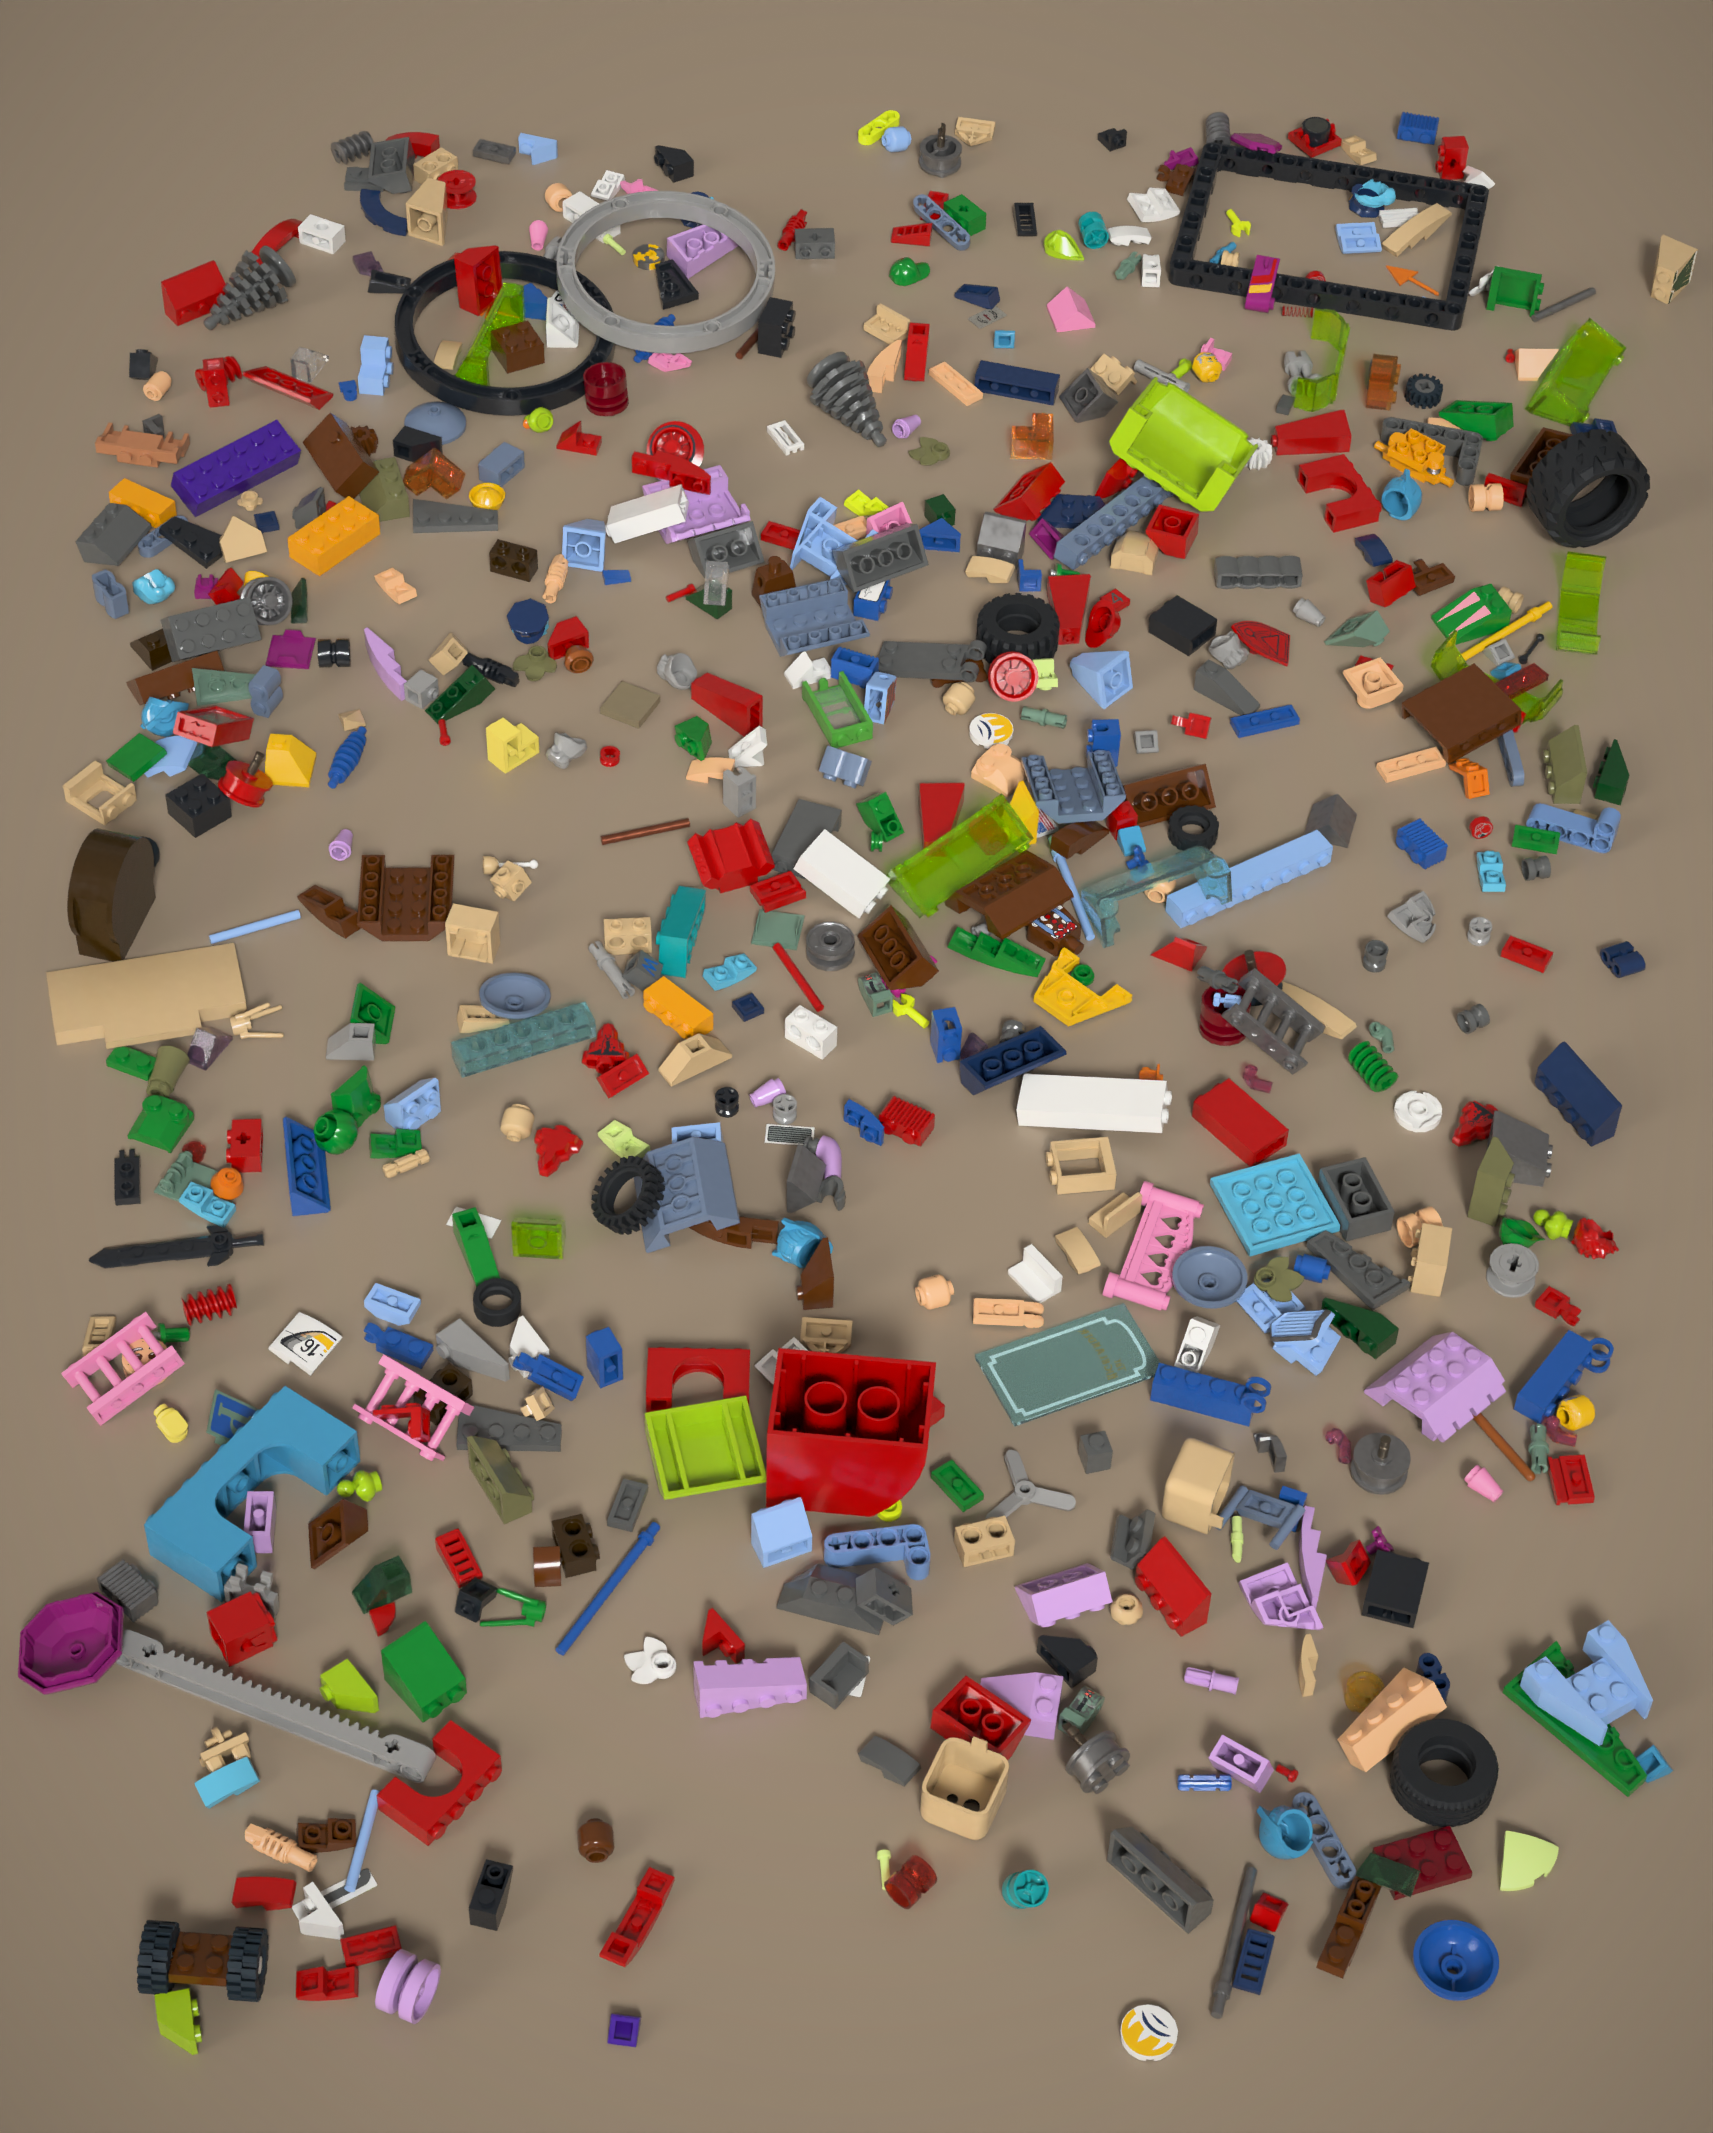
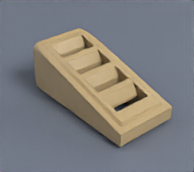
M459 1006L457 1023L460 1033L508 1027L510 1024L509 1019L495 1018V1015L483 1006Z
M90 1317L82 1347L83 1357L114 1335L116 1317Z

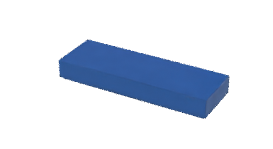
M1292 704L1230 719V725L1238 738L1299 725L1300 718Z

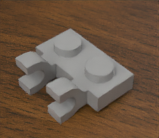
M238 1563L235 1576L231 1575L224 1586L225 1602L231 1601L250 1591L252 1594L258 1592L265 1608L275 1618L279 1611L278 1593L270 1590L273 1582V1573L262 1571L260 1584L256 1583L255 1586L246 1583L248 1566Z

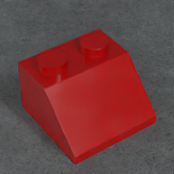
M1159 504L1146 528V534L1165 555L1185 559L1198 534L1199 514Z

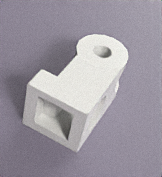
M1143 254L1142 287H1160L1161 266L1159 255Z

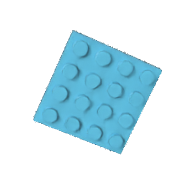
M1300 1153L1210 1179V1186L1249 1257L1310 1240L1325 1230L1330 1233L1339 1232L1340 1224Z

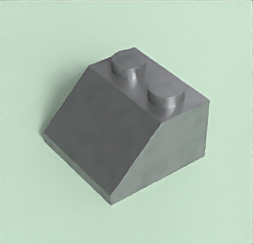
M1089 368L1059 396L1077 423L1105 417L1118 403L1103 378Z
M985 511L977 543V556L1006 561L1014 564L1017 569L1018 559H1021L1024 554L1026 520Z

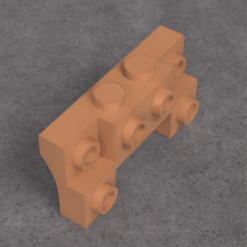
M109 422L103 434L98 436L95 442L96 453L117 455V462L157 468L160 462L177 464L180 457L185 456L190 445L189 434L187 433L184 434L182 440L174 439L173 432L169 431L164 440L163 435L129 431L128 425H124L122 432L114 431L113 423Z

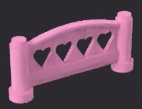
M1144 1181L1140 1191L1142 1194L1141 1205L1145 1206L1144 1213L1121 1274L1109 1273L1103 1296L1111 1299L1115 1296L1159 1311H1166L1171 1296L1166 1294L1173 1286L1172 1272L1174 1264L1183 1253L1191 1249L1195 1217L1200 1219L1204 1204H1200V1201L1156 1188L1154 1183ZM1179 1217L1182 1221L1178 1223V1230H1172L1162 1219ZM1172 1235L1175 1240L1171 1241V1248H1165L1155 1237ZM1166 1254L1168 1258L1164 1261L1165 1266H1157L1148 1255ZM1159 1272L1162 1276L1157 1280L1158 1285H1151L1141 1274Z

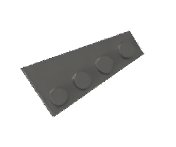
M413 499V533L498 531V510Z
M1327 1230L1307 1241L1306 1247L1316 1257L1327 1259V1265H1331L1330 1270L1372 1311L1410 1288V1281L1405 1278L1400 1280L1392 1275V1270L1385 1266L1381 1268L1371 1262L1372 1258L1366 1254L1356 1253L1352 1250L1351 1245Z
M472 1405L474 1409L470 1416L462 1412L459 1415L457 1450H468L467 1437L472 1435L496 1440L501 1449L505 1448L507 1451L561 1452V1424L543 1420L536 1421L534 1418Z

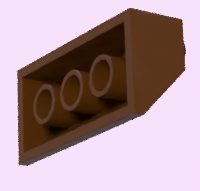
M214 651L126 683L138 704L143 705L147 703L149 697L161 699L167 696V699L171 700L180 697L179 692L187 689L188 693L194 692L192 668L225 670L218 651Z
M1197 764L1122 784L1126 794V799L1123 802L1129 801L1138 815L1137 825L1140 828L1169 820L1172 813L1181 807L1196 805L1207 810L1216 807L1206 764Z
M892 905L857 935L890 990L922 987L939 972L908 919Z

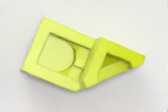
M859 489L844 502L845 507L859 516L875 515L889 508L877 497L871 500Z

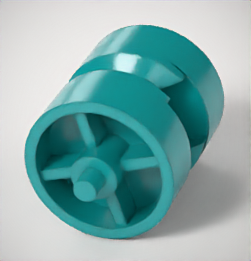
M1087 212L1080 217L1078 226L1084 244L1090 249L1103 247L1108 242L1109 235L1102 215L1098 212Z
M1036 1870L1014 1872L1006 1877L1002 1885L1004 1900L1015 1909L1037 1907L1046 1900L1049 1893L1047 1879Z

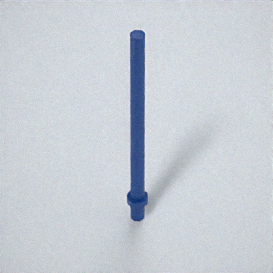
M652 1522L646 1531H642L639 1534L637 1543L555 1650L558 1654L565 1655L645 1548L652 1545L654 1536L660 1530V1526L656 1522Z

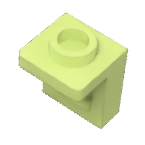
M1052 658L1033 659L1032 661L1038 670V684L1036 688L1050 690L1052 687H1058V678L1054 673V660Z

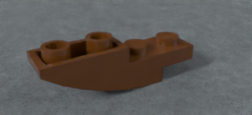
M739 1216L740 1223L720 1230H716L711 1220L689 1227L714 1241L747 1249L752 1248V1242L777 1244L779 1236V1221L747 1218L744 1216Z
M1357 1876L1354 1877L1316 1968L1342 1979L1344 1978L1359 1946L1382 1886Z

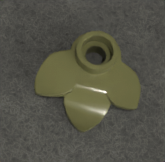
M920 437L921 447L908 452L913 459L920 460L921 465H933L938 461L946 460L950 456L947 444L927 437Z
M542 646L531 647L527 655L519 656L513 663V670L525 671V675L530 681H538L544 676L545 672L552 673L557 668L556 661L548 657V652Z
M1276 1257L1269 1261L1267 1267H1262L1255 1273L1254 1284L1259 1290L1267 1291L1271 1299L1279 1302H1289L1292 1300L1291 1291L1303 1283L1304 1276L1288 1269V1257ZM1265 1278L1271 1280L1270 1282H1262Z

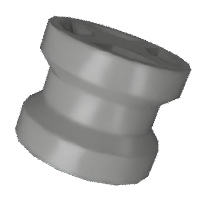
M1484 917L1473 918L1469 923L1468 941L1475 946L1488 944L1492 931L1491 921Z
M788 1094L778 1095L773 1101V1118L779 1124H791L797 1118V1101Z

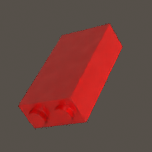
M1230 1078L1222 1083H1217L1210 1091L1204 1095H1199L1193 1102L1192 1117L1249 1167L1258 1165L1287 1145L1289 1129Z

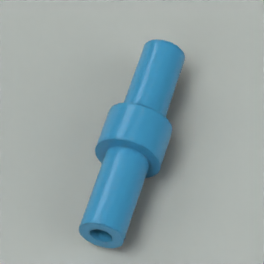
M1231 242L1226 247L1220 248L1216 255L1210 259V263L1218 264L1222 260L1223 251L1227 250L1231 253L1236 249V244Z

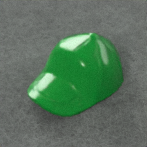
M904 257L897 260L891 266L889 277L896 285L908 286L925 279L930 273V266L926 262L915 263L911 258Z
M1504 1217L1501 1221L1499 1237L1503 1245L1512 1243L1530 1248L1537 1241L1545 1240L1527 1221Z

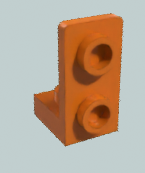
M1468 758L1457 759L1456 763L1449 764V769L1464 776L1466 798L1472 799L1490 795L1487 768L1480 766L1479 763L1470 761Z

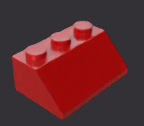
M494 245L467 248L454 258L459 307L479 316L489 306H492L503 297L499 247Z
M214 260L161 281L165 314L176 326L211 313L210 309L213 304L220 308L217 303V297L220 293L226 294L223 291L225 282Z
M1051 462L1023 474L993 510L1000 515L1034 521L1040 517V511L1051 504L1050 499L1061 492L1060 488L1065 483V480Z
M1164 1536L1137 1564L1135 1583L1139 1590L1144 1591L1148 1595L1154 1609L1159 1610L1163 1614L1170 1629H1175L1179 1636L1182 1637L1207 1623L1212 1593L1166 1536Z
M965 1675L933 1709L930 1729L945 1739L959 1738L970 1743L973 1736L988 1742V1750L1001 1754L1009 1760L1028 1729L1031 1719Z

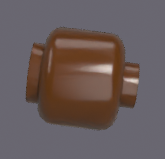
M593 1818L579 1827L577 1839L580 1855L592 1863L605 1861L615 1848L612 1826L599 1818Z

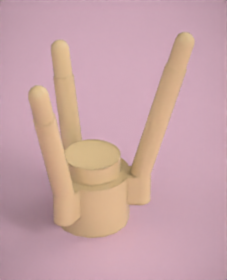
M265 1003L230 1017L234 1036L240 1035L241 1039L284 1037L283 1033L248 1032V1030L252 1029L250 1020L281 1010L282 1006L278 1005L266 1009L270 1007V1003Z

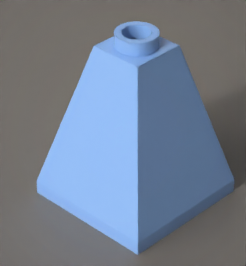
M585 519L563 526L562 555L569 562V567L600 572L604 570L606 538L604 521Z
M1128 651L1081 653L1079 656L1072 658L1070 662L1072 676L1103 709L1133 688Z

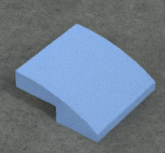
M1375 222L1336 224V236L1343 254L1382 251L1380 237L1376 233Z
M171 736L157 740L155 743L163 747L167 755L144 774L147 777H151L164 771L171 777L185 771L198 742L182 736Z
M1267 1278L1263 1282H1270L1271 1280ZM1254 1283L1247 1287L1243 1295L1236 1301L1264 1333L1270 1332V1325L1283 1314L1291 1311H1306L1305 1306L1293 1293L1292 1300L1289 1302L1275 1301L1270 1298L1267 1291L1259 1290Z

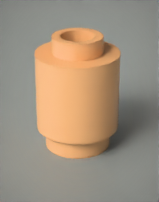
M163 371L154 373L143 387L145 395L151 400H160L171 387V377Z

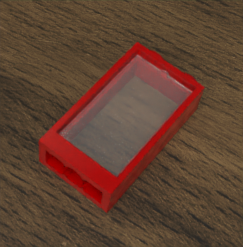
M217 705L177 712L173 734L214 747L249 740L254 718Z

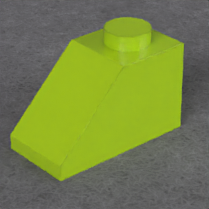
M348 1659L320 1675V1693L327 1702L331 1701L337 1709L368 1713L379 1711L377 1695Z

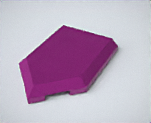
M1234 133L1230 137L1231 141L1251 150L1257 151L1259 149L1272 154L1282 150V145L1279 142L1262 134Z

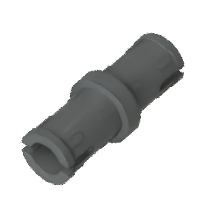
M1202 966L1197 972L1198 975H1201L1197 976V978L1209 983L1212 988L1223 989L1230 994L1238 989L1239 985H1236L1238 981L1226 976L1220 970L1214 971L1209 967Z

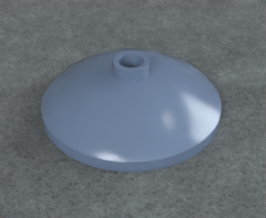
M433 401L413 408L406 415L404 426L442 437V445L457 440L463 435L466 430V417L459 408L452 404Z
M504 973L491 977L482 984L479 991V999L482 1006L490 1013L505 1019L520 1020L534 1017L544 1011L550 1003L551 993L549 987L537 977L523 973Z
M1201 1246L1186 1251L1176 1260L1172 1272V1281L1178 1294L1189 1303L1203 1308H1222L1233 1304L1243 1295L1247 1286V1271L1241 1260L1231 1252L1219 1247Z

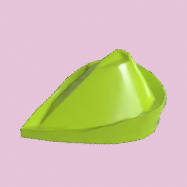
M1055 230L1046 236L1043 243L1044 251L1049 256L1065 260H1084L1082 252L1068 233L1062 230Z

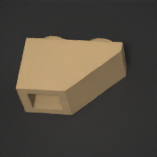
M451 632L428 661L444 676L457 667L467 655V647Z

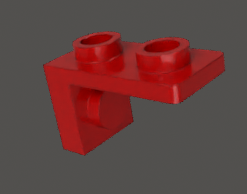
M223 357L204 359L203 372L209 407L229 406Z
M228 568L208 595L216 605L239 600L240 596L237 592L244 582L232 568Z
M408 1403L405 1404V1408H397L395 1405H382L380 1410H373V1416L382 1420L411 1418L408 1422V1432L411 1438L418 1442H430V1411L421 1407V1404Z

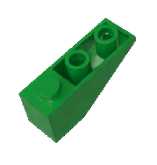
M476 1207L453 1213V1233L476 1288L486 1280L500 1278L484 1225Z

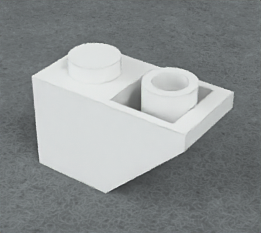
M1198 1316L1191 1318L1174 1366L1200 1373L1212 1350L1220 1325Z

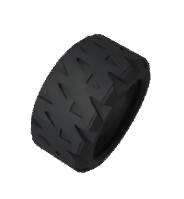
M1592 429L1589 432H1580L1568 437L1547 452L1533 470L1532 477L1528 481L1527 502L1532 512L1555 542L1565 547L1577 548L1580 546L1585 548L1612 538L1637 517V514L1643 508L1648 498L1646 491L1650 489V476L1647 473L1646 467L1621 435L1613 431L1606 432L1603 429ZM1604 477L1592 491L1572 501L1583 488L1593 481Z

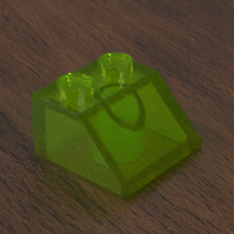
M515 1218L512 1221L514 1257L563 1259L566 1240L564 1220Z

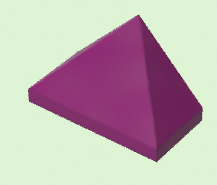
M1043 518L1029 533L1052 560L1054 559L1057 542L1065 537Z

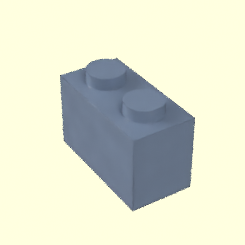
M503 442L478 464L479 480L503 487L525 468L524 451Z

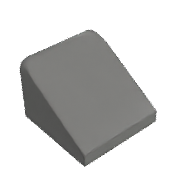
M1506 639L1494 643L1482 651L1496 666L1515 658Z
M1157 730L1135 731L1133 739L1136 754L1159 752Z

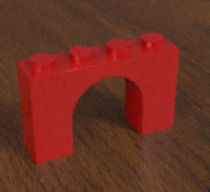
M1345 454L1299 465L1297 481L1306 494L1327 488H1336L1346 491L1352 496L1326 504L1324 520L1333 533L1379 521V515L1382 510L1380 501L1372 494L1370 487H1367L1362 476L1357 473L1353 463L1348 460Z
M648 1348L646 1412L672 1408L675 1383L682 1376L692 1372H705L715 1376L723 1386V1399L746 1396L749 1405L750 1349Z
M452 1720L432 1740L434 1753L461 1774L462 1778L456 1788L445 1795L430 1797L416 1792L395 1776L376 1795L378 1810L427 1846L435 1839H440L445 1833L447 1826L453 1820H458L471 1801H476L482 1795L484 1788L490 1782L496 1781L502 1772L501 1756Z

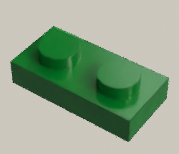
M1515 825L1511 847L1557 855L1560 832Z
M122 1046L116 1047L106 1059V1064L113 1069L149 1081L156 1058Z
M952 1459L931 1472V1479L962 1512L984 1500V1493Z

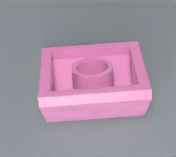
M1068 286L1047 304L1046 308L1056 332L1095 328L1096 324L1085 299Z
M900 502L868 517L866 536L872 529L881 533L905 523H912L904 503Z

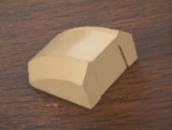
M1129 530L1117 539L1111 556L1110 568L1152 575L1159 548L1146 533Z

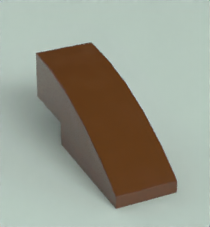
M1096 821L1074 822L1052 835L1050 849L1066 859H1069L1075 853L1082 855L1107 836L1110 830Z
M317 885L312 886L297 896L298 900L311 914L341 937L346 939L361 929L357 926L358 911L345 906L342 897Z

